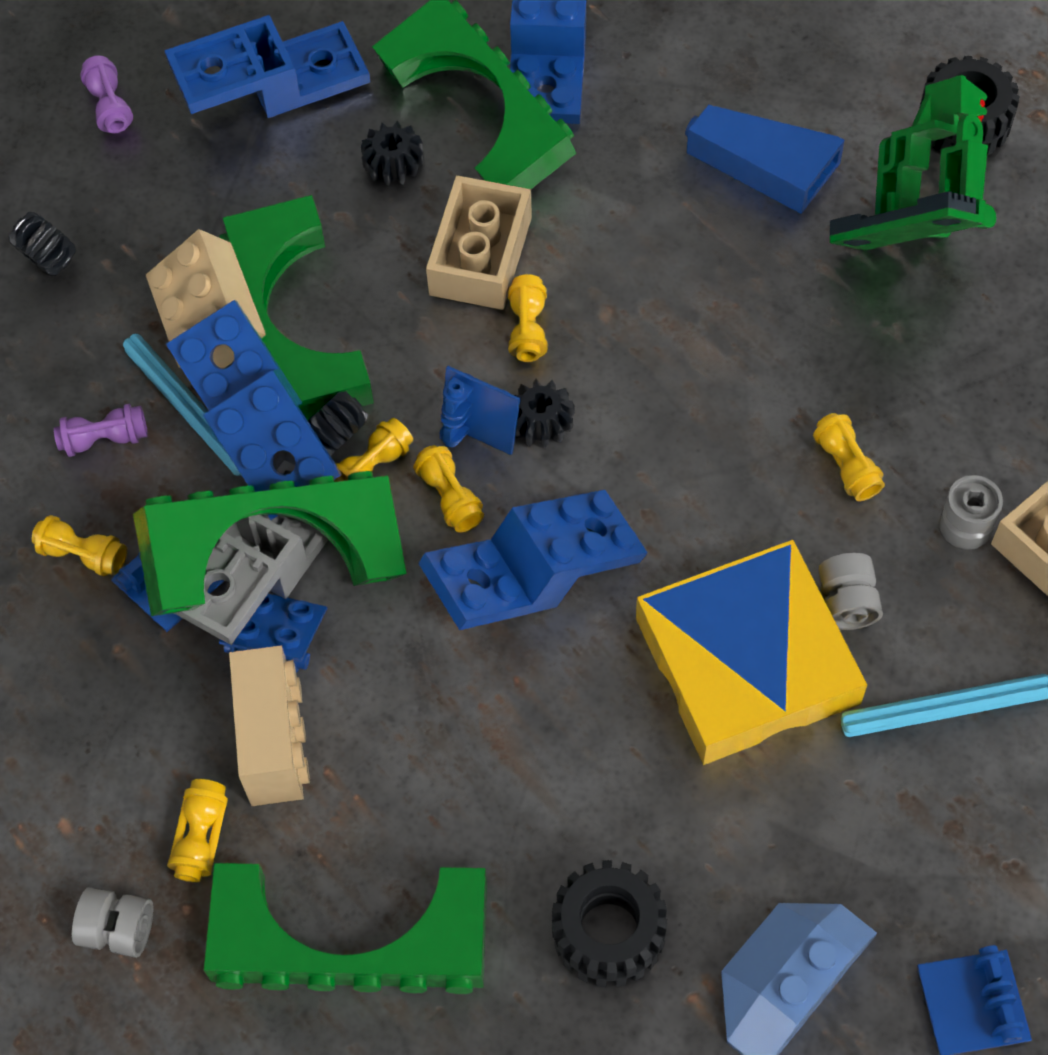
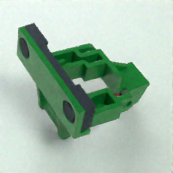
M963 75L926 85L925 97L912 126L891 132V136L884 138L880 143L875 215L867 217V215L854 214L830 220V243L866 251L919 238L942 239L950 236L951 232L969 228L987 229L993 227L996 223V212L991 205L986 204V200H983L988 145L982 144L983 126L981 121L984 115L987 114V109L984 107L985 100L987 99L986 93ZM957 135L955 146L941 149L938 194L919 198L922 171L929 170L931 141Z

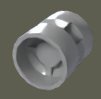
M977 475L964 476L955 481L949 490L939 521L940 532L948 543L964 550L977 549L986 544L993 533L1003 505L1002 493L997 485L986 477Z
M845 553L833 556L819 565L818 573L821 589L827 595L824 601L839 630L864 628L882 618L883 611L879 592L874 588L876 576L870 556L863 553Z
M87 887L82 893L75 910L72 924V941L76 946L101 950L106 945H109L112 953L137 958L144 951L153 921V902L149 898L129 894L117 899L114 891Z

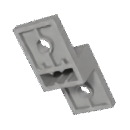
M284 460L276 471L281 474H290L294 470L295 465ZM257 515L239 520L224 532L209 557L204 578L205 604L191 611L174 614L232 645L270 591L287 599L324 547L328 538L311 525L300 520L288 519L282 515H278L270 520L268 515ZM224 580L230 583L228 591L220 596H213L207 592L209 586L215 581Z

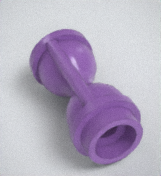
M93 56L82 64L80 77L87 90L93 96L99 98L95 108L97 126L103 132L120 133L132 123L133 113L127 103L121 97L114 94L118 86L116 66L104 56Z
M125 404L124 408L110 411L104 420L92 423L81 417L69 419L62 417L59 420L60 426L54 427L57 448L59 451L65 450L68 457L87 451L98 439L108 438L119 444L129 442L136 444L139 443L140 438L148 437L142 406L132 407L131 404Z

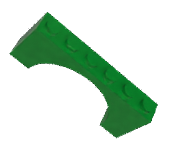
M449 0L428 1L373 45L372 48L384 67L402 88L423 76L445 70L473 72L496 84L502 90L505 101L503 126L491 151L474 168L484 181L526 189L534 188L576 154L570 141L574 137L573 132L561 118L555 121L549 115L553 111L540 94L534 97L528 91L531 86L519 70H516L514 73L511 72L507 67L510 62L498 46L493 49L488 46L489 38L477 23L471 26L466 21L469 16L457 0L451 3Z
M309 195L223 217L226 233L219 236L221 239L232 244L266 333L261 339L303 404L298 407L307 421L338 392L346 391L352 398L355 397L362 406L373 404L371 383L360 350L346 353H326L302 347L285 337L268 317L267 310L270 294L283 272L301 257L325 247L322 225L313 196Z
M363 471L348 475L347 481L334 482V476H322L309 480V485L295 487L294 481H282L270 484V490L255 492L254 486L250 485L232 488L228 490L229 495L214 497L213 491H200L187 495L188 500L172 502L171 496H159L145 500L146 505L136 511L133 517L151 616L191 611L204 605L205 571L213 548L224 532L235 522L257 515L272 514L292 517L320 531L341 554L348 567L353 586L392 581L407 574L388 475L373 477L372 471Z
M214 863L204 972L211 982H216V987L230 990L241 989L244 983H262L261 987L268 990L289 989V984H307V988L314 991H332L335 989V985H353V989L360 992H378L381 990V986H399V990L406 993H423L427 991V987H445V991L452 994L472 993L473 988H483L487 902L486 869L440 867L439 880L432 901L420 920L407 933L391 944L377 950L360 954L339 955L309 948L292 938L278 925L268 908L265 875L260 864Z

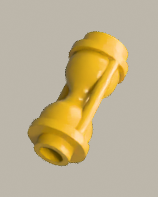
M531 274L515 277L512 280V285L508 288V299L510 300L511 309L519 317V324L514 327L510 335L508 351L522 362L536 361L545 355L548 350L544 330L536 323V317L545 306L547 289L543 285L541 278Z
M837 413L826 415L818 421L813 438L816 443L821 444L827 453L832 454L841 469L840 476L844 483V489L849 496H854L858 502L874 497L885 486L882 480L884 475L882 470L875 465L872 459L864 456L855 441V431L851 426L852 421L848 415H838Z
M391 418L387 422L381 421L376 426V430L370 435L367 451L363 455L349 456L340 463H335L342 475L336 478L334 482L347 481L350 474L372 471L378 463H390L399 458L400 455L404 456L409 451V445L413 442L411 433L395 418Z
M432 445L420 451L413 469L426 484L435 487L441 496L440 507L446 524L449 527H454L455 531L459 533L476 527L484 518V513L482 512L483 504L470 489L459 484L455 477V463L450 450L445 446Z
M53 515L47 516L43 521L40 520L32 532V543L35 544L37 554L53 557H62L68 553L78 555L85 567L103 577L108 574L115 576L119 569L124 566L127 557V546L120 543L119 538L112 535L105 536L99 534L91 535L87 538L78 537L68 523L60 521L59 517Z
M194 779L191 781L190 788L184 792L174 841L167 867L175 871L174 877L179 880L200 882L201 876H210L212 873L216 848L228 803V798L225 796L226 787L221 783L206 779ZM188 821L190 829L186 837H184L186 824ZM212 827L208 843L206 839L207 831Z

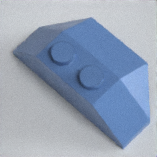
M778 903L721 971L727 1044L741 1055H779L874 939L877 932L842 904Z

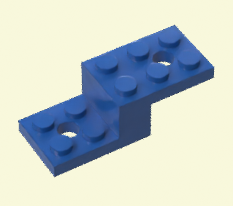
M512 0L510 20L511 72L514 73L516 70H519L531 86L528 91L534 97L540 94L546 100L553 111L549 115L555 121L561 118L566 124H580L586 46L587 0ZM542 85H550L554 87V90L543 93L538 91L537 88Z
M270 15L164 50L167 62L191 114L256 92L267 117L270 118L371 82L369 71L343 21L282 42ZM319 60H328L329 62H331L328 66L325 67H317L316 65H314ZM212 66H218L219 68H221V70L215 74H207L204 72L207 68Z
M237 300L231 301L166 343L168 349L209 410L203 414V417L248 486H254L255 492L270 490V484L282 481H294L295 487L309 485V480L313 478L334 476L335 480L342 475L298 407L303 404ZM219 345H227L234 352V362L226 369L218 367L213 361V352ZM278 451H288L294 456L296 464L290 474H281L274 468L273 458ZM268 514V517L270 518V520H272V519H274L275 517L278 516V515Z
M600 490L512 507L491 539L426 552L418 564L458 629L464 630L556 608L579 577L638 564L648 552L607 491ZM468 579L476 581L481 586L477 584H471Z

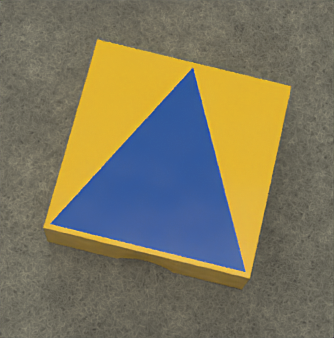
M794 540L637 597V623L659 670L667 678L674 691L679 714L703 765L760 744L763 740L780 731L807 726L859 706L862 703L867 683Z

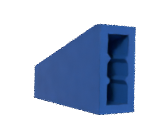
M708 105L700 116L695 115L688 123L685 135L688 137L687 154L800 214L803 213L841 163L845 141L838 136Z

